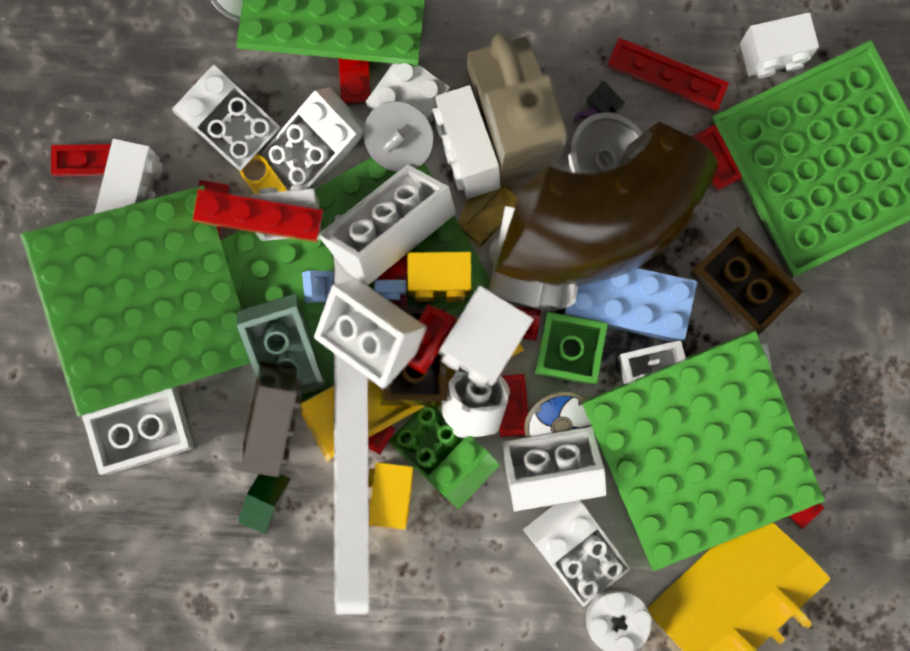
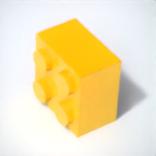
M471 252L408 253L409 297L415 298L417 303L434 302V297H446V302H464V298L471 295Z
M375 462V469L369 468L368 487H372L371 499H368V526L407 529L414 467Z

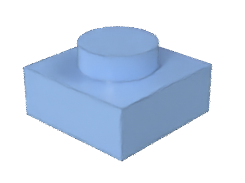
M309 270L302 272L305 303H326L331 288L334 285L333 271Z
M375 280V292L382 295L388 301L400 300V295H407L406 280Z

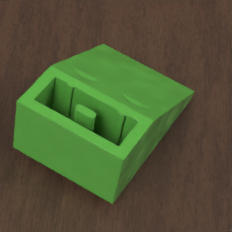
M426 406L418 410L389 441L457 509L500 466L492 455L472 436L461 438L455 435L453 428L445 421L442 409L439 406Z

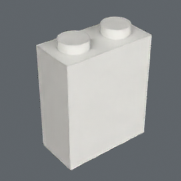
M479 286L438 354L443 356L441 361L452 369L458 370L461 367L469 372L468 378L476 384L484 387L487 383L492 387L532 323L533 318Z

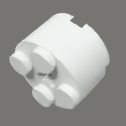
M462 368L457 370L449 381L447 401L442 406V414L445 421L453 428L454 434L461 438L468 436L480 437L496 433L499 430L510 394L508 384L499 375L492 387L487 383L482 387L468 378L469 372Z
M610 590L599 594L588 606L586 627L591 639L604 651H637L648 639L651 630V617L644 603L636 596L623 590ZM621 615H624L622 621L625 623L622 628L617 626L613 629L614 623L611 619L614 616L619 618Z

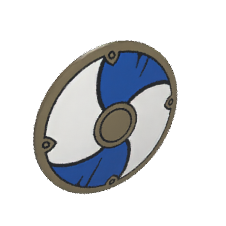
M569 391L555 392L543 397L530 409L526 417L524 426L526 438L592 427L581 403L587 399L580 394Z

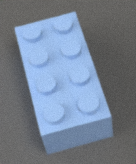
M636 268L618 277L602 280L597 283L578 285L576 301L573 305L564 309L563 315L608 323L607 328L668 342L679 340L684 342L697 281Z

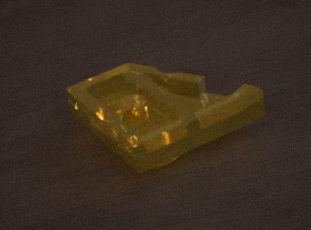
M501 183L500 189L465 199V207L461 213L458 226L480 247L502 225L505 206L511 208L516 206L518 197Z

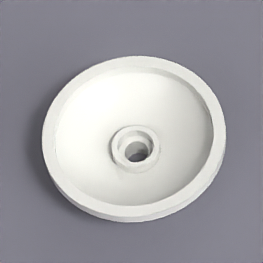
M598 113L586 118L576 127L569 141L568 159L571 171L573 173L589 174L615 169L620 163L627 145L642 135V131L632 121L615 113ZM598 158L603 161V167L600 165Z

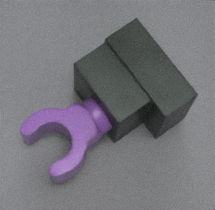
M603 81L587 97L586 103L591 108L578 112L574 116L573 122L576 123L580 118H588L598 113H608L611 111L617 114L624 107L625 102Z

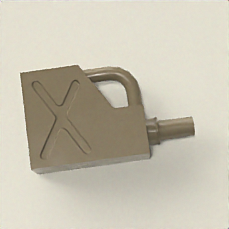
M499 32L492 38L490 47L467 53V74L499 165L501 184L540 173L547 166L557 168L567 135L549 75H542L527 36L512 40L507 33Z

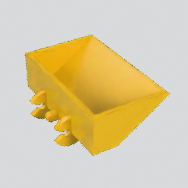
M770 523L710 548L647 609L650 617L681 651H756L770 636L779 645L785 642L786 639L778 632V629L791 616L803 627L806 626L809 629L813 624L800 608L831 578L777 525Z

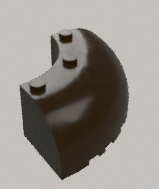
M658 121L627 145L625 153L615 169L600 173L582 174L547 166L521 188L494 272L521 281H535L560 286L597 283L621 276L636 269L669 247L686 230L700 211L710 192L718 170L716 157L710 149L697 139Z

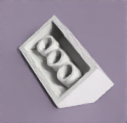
M407 164L321 231L319 237L347 273L369 285L456 214L449 186Z

